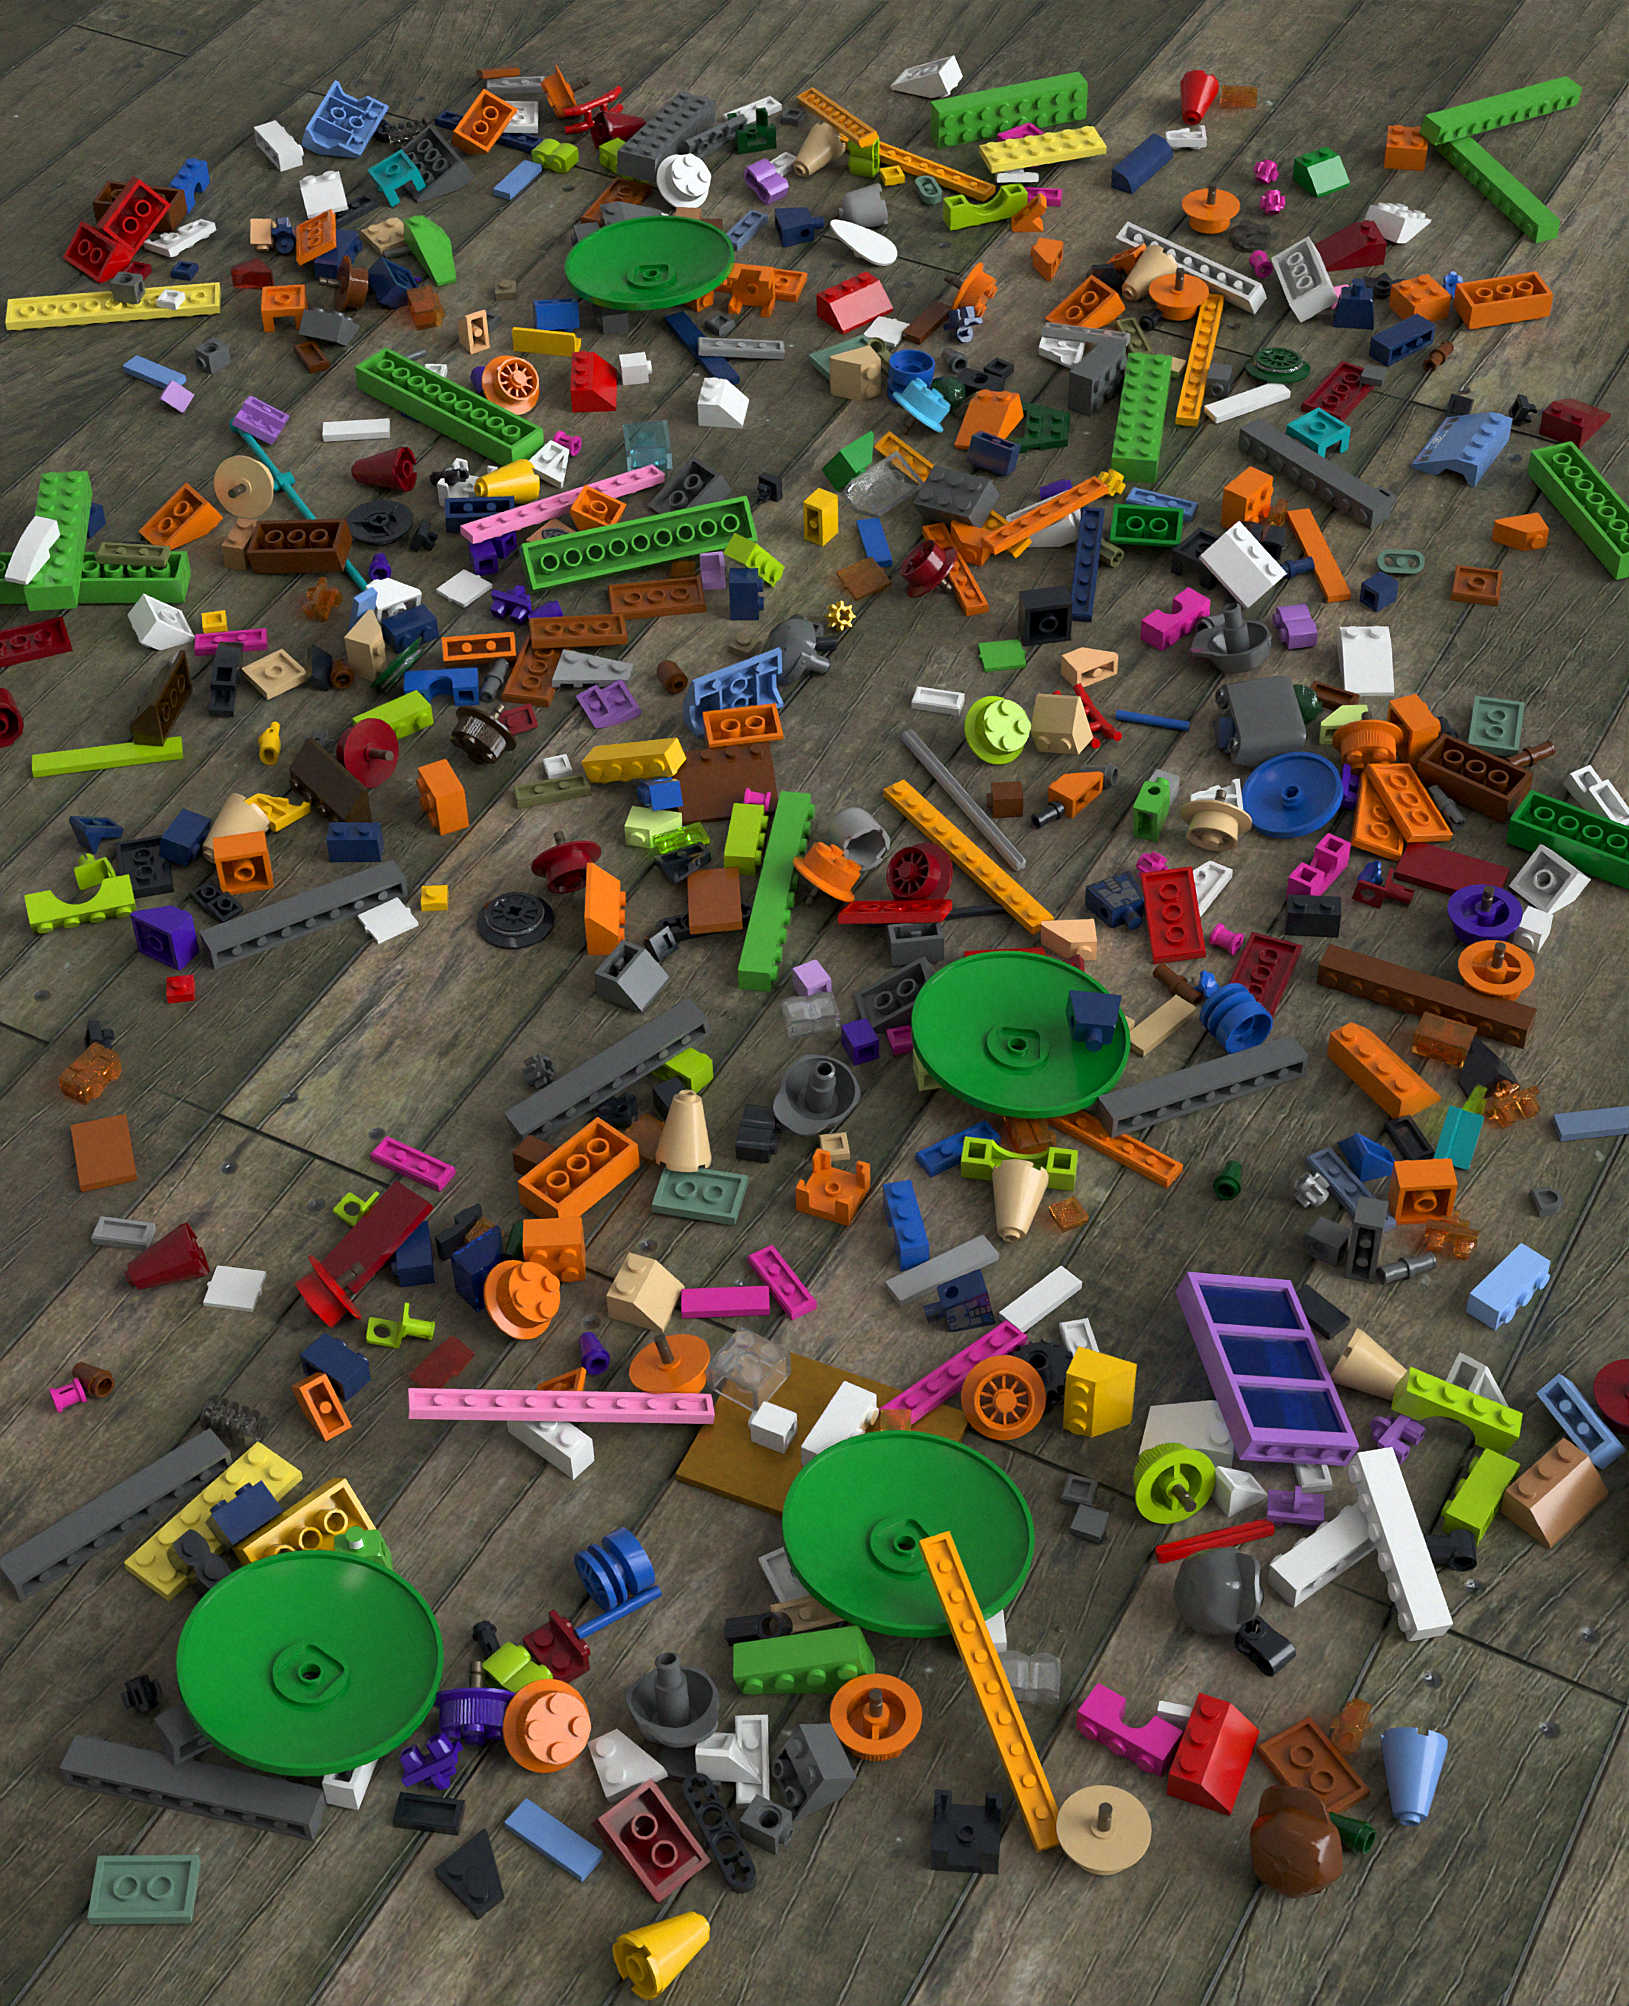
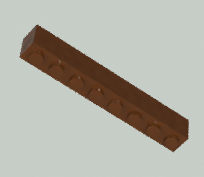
M1329 944L1318 967L1317 984L1524 1049L1534 1026L1536 1008L1498 996L1485 994L1463 985Z

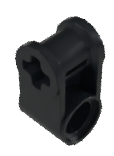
M1258 1615L1253 1620L1242 1624L1235 1635L1234 1644L1237 1650L1268 1677L1276 1675L1296 1656V1651L1291 1642L1275 1631Z

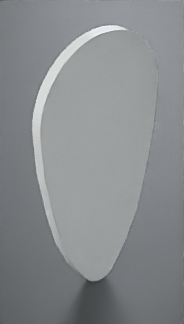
M842 220L831 221L830 227L844 244L854 251L856 257H862L868 262L880 266L890 265L896 260L897 249L889 239L850 222Z

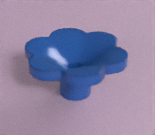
M1451 271L1448 275L1444 276L1442 287L1454 299L1456 284L1463 283V279L1461 276H1457L1455 271Z
M1377 860L1373 863L1369 862L1365 866L1364 871L1359 874L1357 880H1364L1380 886L1383 883V878L1380 876L1381 863Z
M1204 970L1200 972L1199 985L1195 986L1194 989L1208 999L1220 987L1216 983L1214 975Z

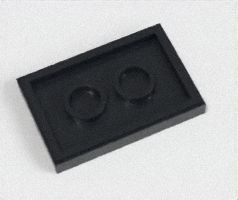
M162 835L115 843L119 876L129 874L134 899L174 892L170 860L159 857Z

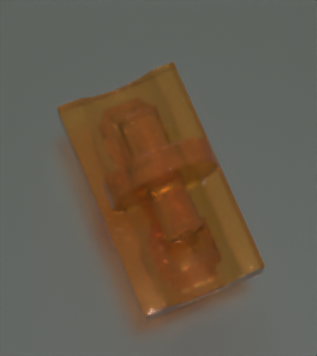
M1222 85L1221 106L1256 108L1258 86Z
M326 577L319 578L317 586L308 589L307 595L310 601L303 604L302 610L308 619L318 617L321 623L326 622L331 608L337 607L342 603L343 595L336 587L329 588L327 586Z
M1506 1079L1501 1080L1497 1084L1498 1091L1492 1093L1496 1101L1492 1103V1109L1487 1110L1485 1114L1489 1120L1496 1118L1503 1129L1518 1121L1519 1118L1514 1111L1517 1108L1520 1109L1525 1119L1534 1117L1541 1110L1536 1099L1540 1091L1537 1085L1520 1091L1518 1083L1512 1085Z
M1455 1209L1453 1217L1441 1215L1440 1221L1427 1220L1425 1237H1427L1426 1250L1442 1253L1444 1242L1455 1244L1453 1256L1468 1260L1473 1248L1476 1249L1480 1231L1469 1229L1470 1221L1459 1219L1461 1210Z
M1354 1697L1352 1701L1347 1702L1342 1712L1333 1717L1330 1725L1331 1728L1335 1729L1332 1741L1339 1752L1344 1754L1354 1753L1361 1746L1362 1739L1371 1733L1374 1723L1367 1720L1373 1706L1372 1704Z

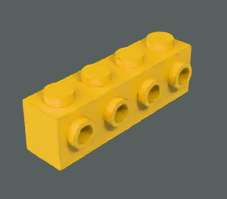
M676 737L594 746L581 763L590 783L601 782L606 784L618 780L627 782L638 778L647 780L658 776H663L664 778L671 777L677 773L686 757Z

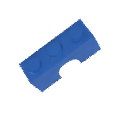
M196 158L187 159L167 187L184 190L188 209L186 214H189L195 205L194 192L203 193L210 183L207 162Z
M478 669L405 671L404 695L417 690L430 705L434 697L442 694L452 696L455 706L479 705L480 685Z
M672 776L639 780L640 787L636 788L638 800L652 811L683 806L679 780L673 779Z
M911 1180L883 1184V1208L888 1227H893L895 1252L900 1271H907L929 1261L928 1238Z

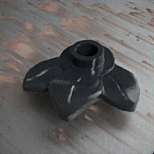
M1382 273L1376 278L1364 276L1363 278L1365 286L1371 288L1373 294L1381 299L1390 296L1392 284L1405 280L1396 279L1392 281L1387 273Z
M623 1093L618 1098L610 1097L595 1107L598 1113L588 1120V1124L599 1117L610 1126L615 1124L619 1128L633 1126L638 1120L636 1097L630 1093Z

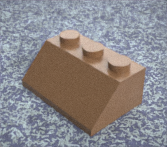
M1563 1438L1505 1490L1500 1512L1550 1550L1608 1496L1609 1492L1590 1457Z

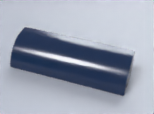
M1153 133L1112 169L1111 188L1133 194L1173 158V152L1169 143L1160 135Z

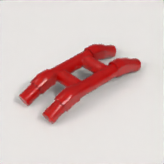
M616 86L613 90L604 94V96L583 105L580 104L572 108L563 109L564 117L584 114V122L564 127L565 134H579L587 131L590 127H594V121H591V110L598 106L603 111L620 113L623 110L622 104L618 103L614 108L612 107L608 110L607 103L614 101L622 92V88Z
M1079 683L1073 686L1076 696L1081 697L1086 716L1090 715L1094 722L1089 723L1091 732L1101 730L1105 737L1120 741L1122 733L1105 720L1093 705L1082 684ZM1059 690L1052 693L1053 695H1062ZM1092 735L1093 738L1087 746L1096 749L1100 746V740Z

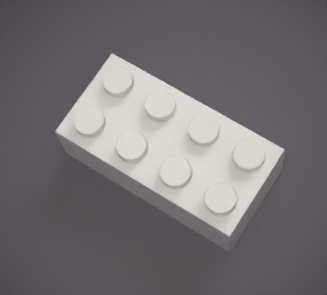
M1309 236L1271 258L1288 303L1300 322L1312 318L1315 314L1339 301L1321 256Z

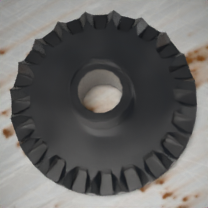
M1043 1339L1037 1343L1029 1340L1027 1345L1021 1346L1018 1344L1016 1351H1009L1010 1356L1026 1361L1040 1375L1046 1392L1045 1406L1055 1404L1065 1398L1066 1373L1074 1356L1064 1345L1059 1346L1054 1340L1050 1343L1045 1342Z

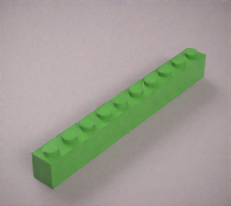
M1565 76L1427 114L1424 117L1419 133L1434 145L1464 138L1576 106L1580 99L1582 87Z
M1467 136L1439 145H1434L1429 141L1443 157L1532 241L1539 243L1557 238L1560 219L1472 137Z
M780 792L738 967L739 989L770 992L772 982H777L779 967L776 964L782 962L783 947H781V944H786L787 929L785 926H790L791 910L789 908H794L795 892L793 890H798L799 874H797L799 871L794 866L793 859L796 856L803 857L801 855L806 854L807 839L805 837H810L811 822L809 820H814L815 804H811V794Z

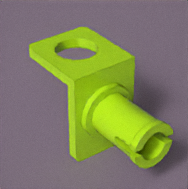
M86 853L87 860L84 855H81L78 859L79 866L73 869L80 890L102 884L103 879L116 877L107 857L95 860L93 855Z
M376 1191L365 1203L349 1192L336 1205L333 1213L354 1227L378 1201L380 1193ZM350 1203L357 1205L360 1209L359 1214L356 1216L346 1214L344 1211L345 1205Z
M405 1302L398 1322L374 1317L369 1318L366 1342L399 1349L402 1338H405L406 1335L432 1340L435 1322L409 1318V1303ZM379 1326L385 1327L389 1330L390 1335L386 1338H380L375 1335L374 1329Z

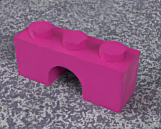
M1188 587L1173 598L1172 614H1166L1157 609L1142 619L1140 639L1160 651L1165 650L1170 645H1174L1177 640L1189 634L1195 628V624L1200 617L1210 616V599Z
M1328 833L1315 847L1314 857L1310 866L1301 862L1288 877L1286 900L1288 894L1321 896L1348 866L1351 843Z
M1097 1683L1077 1711L1076 1729L1080 1730L1086 1738L1095 1739L1106 1745L1114 1754L1124 1756L1135 1762L1143 1771L1152 1772L1162 1777L1176 1756L1183 1737V1731L1156 1715L1142 1728L1126 1726L1121 1721L1125 1716L1126 1698Z

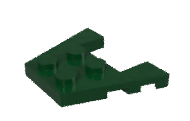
M1021 401L1023 415L1026 417L1025 437H1006L1005 439L1021 445L1019 454L1027 453V449L1039 447L1041 451L1068 446L1070 412Z

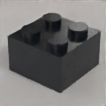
M1066 585L1019 591L1018 631L1024 647L1071 641L1073 602Z

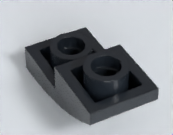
M211 879L190 892V898L193 902L220 923L229 921L244 911V908L228 891L223 893Z
M479 1203L455 1215V1226L435 1236L437 1252L443 1261L448 1260L464 1249L484 1226L482 1208Z

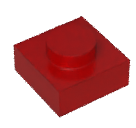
M194 975L167 977L166 997L168 1004L195 1001Z

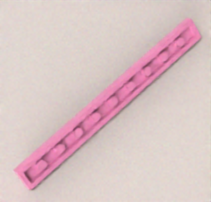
M651 464L587 486L617 499L620 496L635 493L638 490L654 487L665 482V474ZM583 487L460 525V534L472 544L493 537H500L505 533L521 530L533 524H540L552 518H558L569 513Z
M408 1388L407 1395L408 1419L713 1424L715 1417L711 1394Z

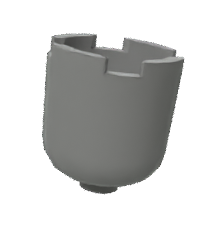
M877 183L847 192L842 198V207L838 208L840 220H845L866 229L887 225L888 213L885 199L881 200L880 192L882 191L880 184Z
M851 807L838 812L830 822L828 838L831 844L842 849L844 852L843 856L846 859H851L862 867L860 871L872 869L881 863V856L886 849L890 848V838L869 813L861 808Z

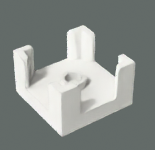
M456 458L452 468L458 469L463 467L468 471L467 461ZM488 465L487 473L497 470L498 467ZM469 475L466 482H458L452 486H448L445 480L441 478L437 483L440 506L445 507V498L478 497L474 493V484L479 477Z

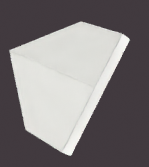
M1459 1353L1446 1382L1509 1407L1489 1368L1463 1353Z
M1221 1466L1215 1468L1216 1484L1211 1497L1228 1518L1267 1497L1268 1494L1250 1473Z
M714 1732L711 1737L697 1744L695 1749L697 1773L707 1775L710 1780L763 1784L735 1740L736 1734Z

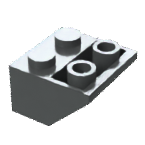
M313 307L312 310L304 309L299 335L311 340L346 346L359 330V325L352 322L353 318L346 317L343 313L332 311L330 314L326 313L323 309Z
M941 922L884 925L891 966L907 965L923 956L928 962L944 961V935Z
M625 940L618 944L594 972L597 996L641 1014L670 980L669 975L645 948Z
M831 1723L799 1724L769 1765L783 1795L785 1804L792 1811L793 1820H800L841 1799L856 1779L855 1773Z

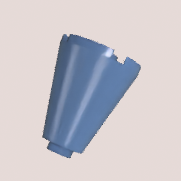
M1396 1727L1385 1730L1384 1736L1381 1734L1380 1744L1392 1813L1395 1818L1399 1819V1823L1402 1825L1419 1826L1420 1822L1425 1821L1428 1817L1448 1749V1740L1445 1736L1435 1731L1428 1730V1736L1417 1734L1418 1728Z

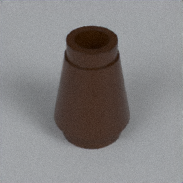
M334 659L330 676L331 683L339 689L350 687L355 678L353 671L344 659Z
M85 1362L77 1363L72 1370V1376L78 1378L82 1387L92 1397L104 1398L114 1388V1379L107 1370L86 1364Z

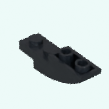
M219 641L210 683L209 716L234 717L244 643Z

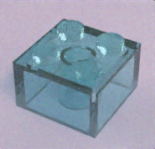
M667 420L622 424L628 472L651 464L660 471L672 469L671 443Z

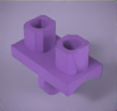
M1400 1414L1396 1420L1390 1415L1386 1418L1377 1416L1370 1423V1428L1373 1432L1371 1438L1377 1442L1378 1448L1393 1447L1397 1462L1400 1465L1406 1460L1410 1452V1447L1401 1441L1405 1439L1414 1445H1418L1423 1439L1426 1429L1413 1420V1418Z
M1295 1486L1294 1492L1268 1489L1267 1521H1272L1274 1526L1284 1527L1287 1523H1297L1303 1529L1315 1530L1317 1525L1320 1526L1324 1523L1325 1495L1301 1493V1486Z

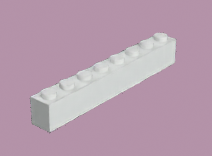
M1128 221L1115 237L1122 252L1141 244H1145L1146 248L1149 245L1161 246L1164 248L1162 252L1167 256L1169 254L1173 256L1178 268L1185 269L1184 274L1195 276L1204 281L1209 288L1210 294L1225 295V301L1252 314L1258 311L1267 298L1261 283Z

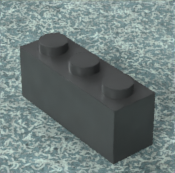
M1359 1196L1346 1266V1279L1374 1284L1387 1216L1388 1201Z

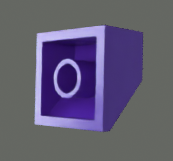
M169 905L133 911L130 914L140 953L180 971L200 952L193 918L187 911Z

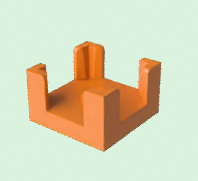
M734 263L733 269L727 277V285L730 286L732 284V296L728 304L729 314H739L742 305L763 307L760 317L770 318L775 306L774 267Z
M305 284L262 287L261 314L264 332L275 331L273 317L294 316L296 329L300 330L304 309L308 310Z
M817 1148L812 1158L813 1173L806 1186L804 1180L800 1179L795 1188L796 1210L849 1226L870 1188V1164L857 1161L856 1174L831 1167V1153Z

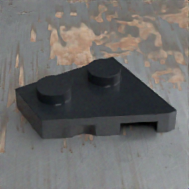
M702 842L654 856L656 867L671 885L677 884L712 861L710 851Z
M485 1828L434 1869L435 1876L478 1920L504 1899L490 1839Z

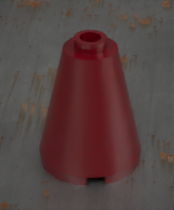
M603 110L596 111L591 121H594V127H590L592 141L597 149L599 146L616 138L627 142L646 124V121L642 117Z
M401 446L356 460L351 468V473L358 483L407 492L412 491L416 484L417 472H413V465L417 464L412 450L409 447Z
M0 688L1 748L12 745L22 735L24 727L22 715L13 695L4 688Z
M187 1222L180 1224L127 1264L128 1270L124 1272L131 1287L136 1286L138 1290L209 1275L208 1261L202 1247L199 1248L195 1240L197 1236L192 1227Z

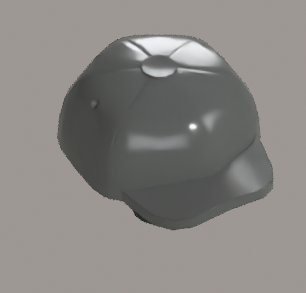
M1231 603L1222 608L1225 623L1221 626L1203 629L1198 632L1193 639L1190 652L1192 656L1209 658L1223 673L1249 672L1256 669L1268 658L1272 637L1266 625L1260 621H1245L1242 619L1241 606Z
M795 614L788 620L776 625L769 633L762 650V654L778 647L782 650V673L776 674V684L781 687L791 685L801 676L803 671L811 670L824 676L831 667L830 658L818 655L814 649L816 645L814 626L812 622L807 620L806 616L801 614Z
M806 1054L799 1058L783 1075L780 1082L781 1088L774 1099L772 1112L775 1119L788 1131L799 1137H809L823 1129H833L838 1126L856 1106L861 1095L856 1077L843 1062L825 1055Z
M1233 1547L1201 1550L1186 1557L1180 1566L1173 1589L1176 1605L1185 1623L1198 1633L1214 1637L1233 1634L1239 1630L1242 1624L1256 1618L1264 1601V1590L1259 1585V1561L1256 1557L1240 1553L1238 1549Z
M671 1652L663 1653L655 1659L657 1669L645 1674L629 1687L625 1693V1700L637 1729L647 1741L656 1745L682 1748L705 1741L717 1730L719 1693L705 1670L697 1667L680 1666V1656Z

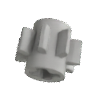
M1307 1172L1295 1182L1294 1188L1297 1192L1293 1196L1305 1208L1309 1204L1315 1208L1320 1206L1329 1196V1192L1326 1190L1329 1184L1318 1172L1314 1176Z

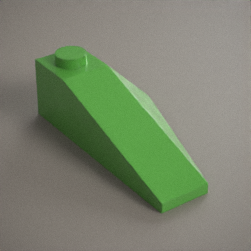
M423 215L404 219V241L436 286L456 282L451 242L444 230Z

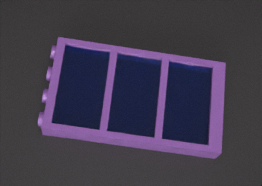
M1187 1272L1175 1292L1239 1460L1347 1466L1360 1446L1291 1280Z

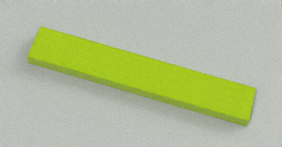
M181 736L167 738L163 746L136 745L134 742L35 754L32 755L33 777L36 778L183 759Z

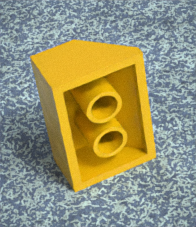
M1078 1346L1066 1373L1063 1429L1077 1435L1092 1438L1129 1425L1132 1421L1137 1364Z

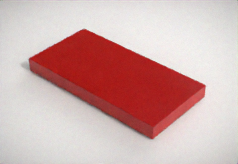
M1192 866L1140 873L1153 964L1205 958L1206 950Z
M952 900L852 901L838 914V924L942 922L952 910Z

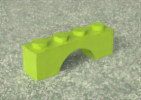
M1019 182L1001 186L997 195L991 201L982 205L970 204L963 194L943 198V220L950 230H959L968 226H978L987 222H997L1002 219L1012 218L1027 205L1028 192Z
M129 874L103 879L101 888L96 896L82 904L64 903L56 898L51 890L24 895L30 926L33 932L49 933L53 931V928L63 926L64 928H74L79 926L80 923L87 921L99 923L112 916L123 918L130 916L133 911H137Z
M965 1136L961 1158V1177L992 1181V1172L995 1165L999 1167L1001 1166V1161L1018 1159L1032 1162L1033 1168L1039 1171L1043 1167L1049 1174L1047 1188L1074 1191L1078 1150L1049 1147L1044 1152L1038 1154H1018L1001 1148L994 1140Z
M1410 1367L1395 1385L1391 1410L1418 1421L1436 1416L1458 1420L1472 1430L1475 1435V1445L1485 1449L1488 1448L1501 1455H1504L1520 1436L1523 1413L1413 1367Z

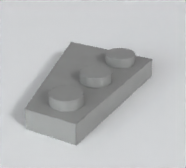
M563 649L551 687H560V684H573V687H582L583 684H597L598 687H607L619 679H622L626 687H628L634 664Z

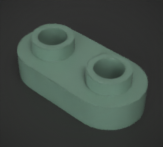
M920 176L916 178L915 189L924 203L932 206L942 200V190L933 177Z
M1386 549L1377 557L1379 570L1388 574L1414 575L1419 573L1425 565L1424 556L1416 550ZM1391 558L1393 564L1391 566L1385 565L1384 559ZM1409 559H1414L1416 561L1415 567H1410L1408 565Z

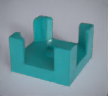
M402 149L368 169L379 192L383 191L391 207L400 203L395 189L411 179L417 191L426 187L418 168Z
M1319 407L1286 425V435L1294 440L1295 438L1324 458L1326 448L1338 441L1340 453L1348 450L1351 427Z

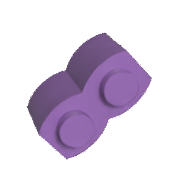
M764 158L745 168L743 174L745 182L756 192L764 204L769 205L786 197L789 189L788 182L776 172L775 166Z
M1306 604L1276 607V614L1272 616L1273 626L1275 629L1278 628L1280 642L1284 643L1287 649L1316 646L1318 632Z

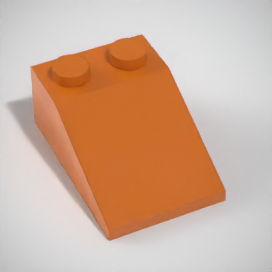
M1091 275L1045 319L1050 323L1098 329L1110 324L1126 308L1116 291Z
M987 389L980 390L969 403L954 444L955 449L968 450L972 435L980 430L1006 439L1024 417L1019 393H1010L1009 391L996 392Z
M185 483L139 532L152 545L170 546V550H173L207 535L223 517L188 483Z

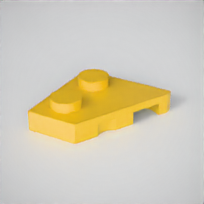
M260 793L244 801L249 806L255 803L265 813L270 821L267 826H270L269 829L274 832L281 830L311 812V804L308 802H303L301 806L289 804V799L271 797L270 795Z

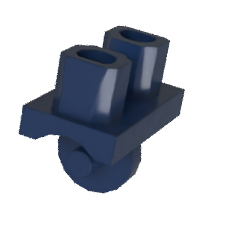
M288 217L276 218V228H272V235L276 242L277 250L282 254H290L294 249V243H296V234L291 223H289Z
M967 306L948 311L949 323L943 324L944 331L956 328L955 335L957 340L961 343H967L973 338L971 326L982 324L983 321L982 317L975 316L974 306Z

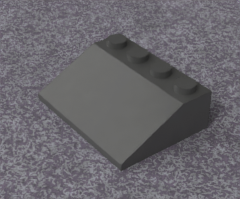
M432 124L427 126L402 148L404 153L418 168L426 185L425 188L417 191L412 179L404 184L418 203L460 190L475 177Z

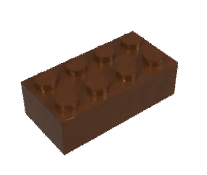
M107 181L92 202L97 224L127 183ZM148 185L171 204V207L156 225L154 231L173 233L188 211L184 190Z
M346 519L257 521L247 555L254 573L343 572L353 538Z
M1444 733L1419 759L1416 775L1424 787L1429 789L1434 785H1438L1448 798L1505 823L1530 792L1534 773Z

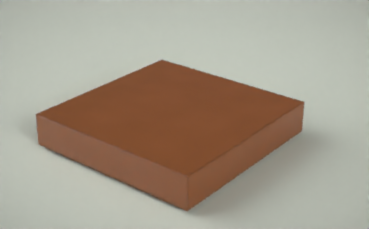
M1456 565L1450 600L1498 607L1503 571Z

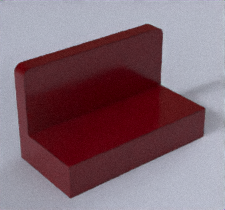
M531 703L504 711L498 719L513 735L539 727Z

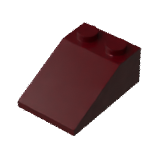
M1374 220L1353 223L1314 244L1327 272L1384 265L1387 243Z
M1572 398L1556 400L1543 411L1539 434L1561 443L1572 441L1580 449L1611 417V413Z
M652 1778L641 1784L591 1823L610 1851L656 1903H659L711 1862Z

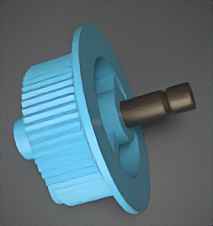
M916 378L915 381L912 380L903 393H893L894 398L911 413L905 424L899 429L903 434L907 435L917 420H920L935 431L943 432L944 429L940 422L949 412L951 405L943 399L944 396L934 388L929 390L925 382Z

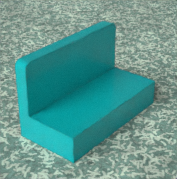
M1449 1105L1433 1159L1451 1158L1453 1166L1468 1170L1483 1125L1484 1116Z

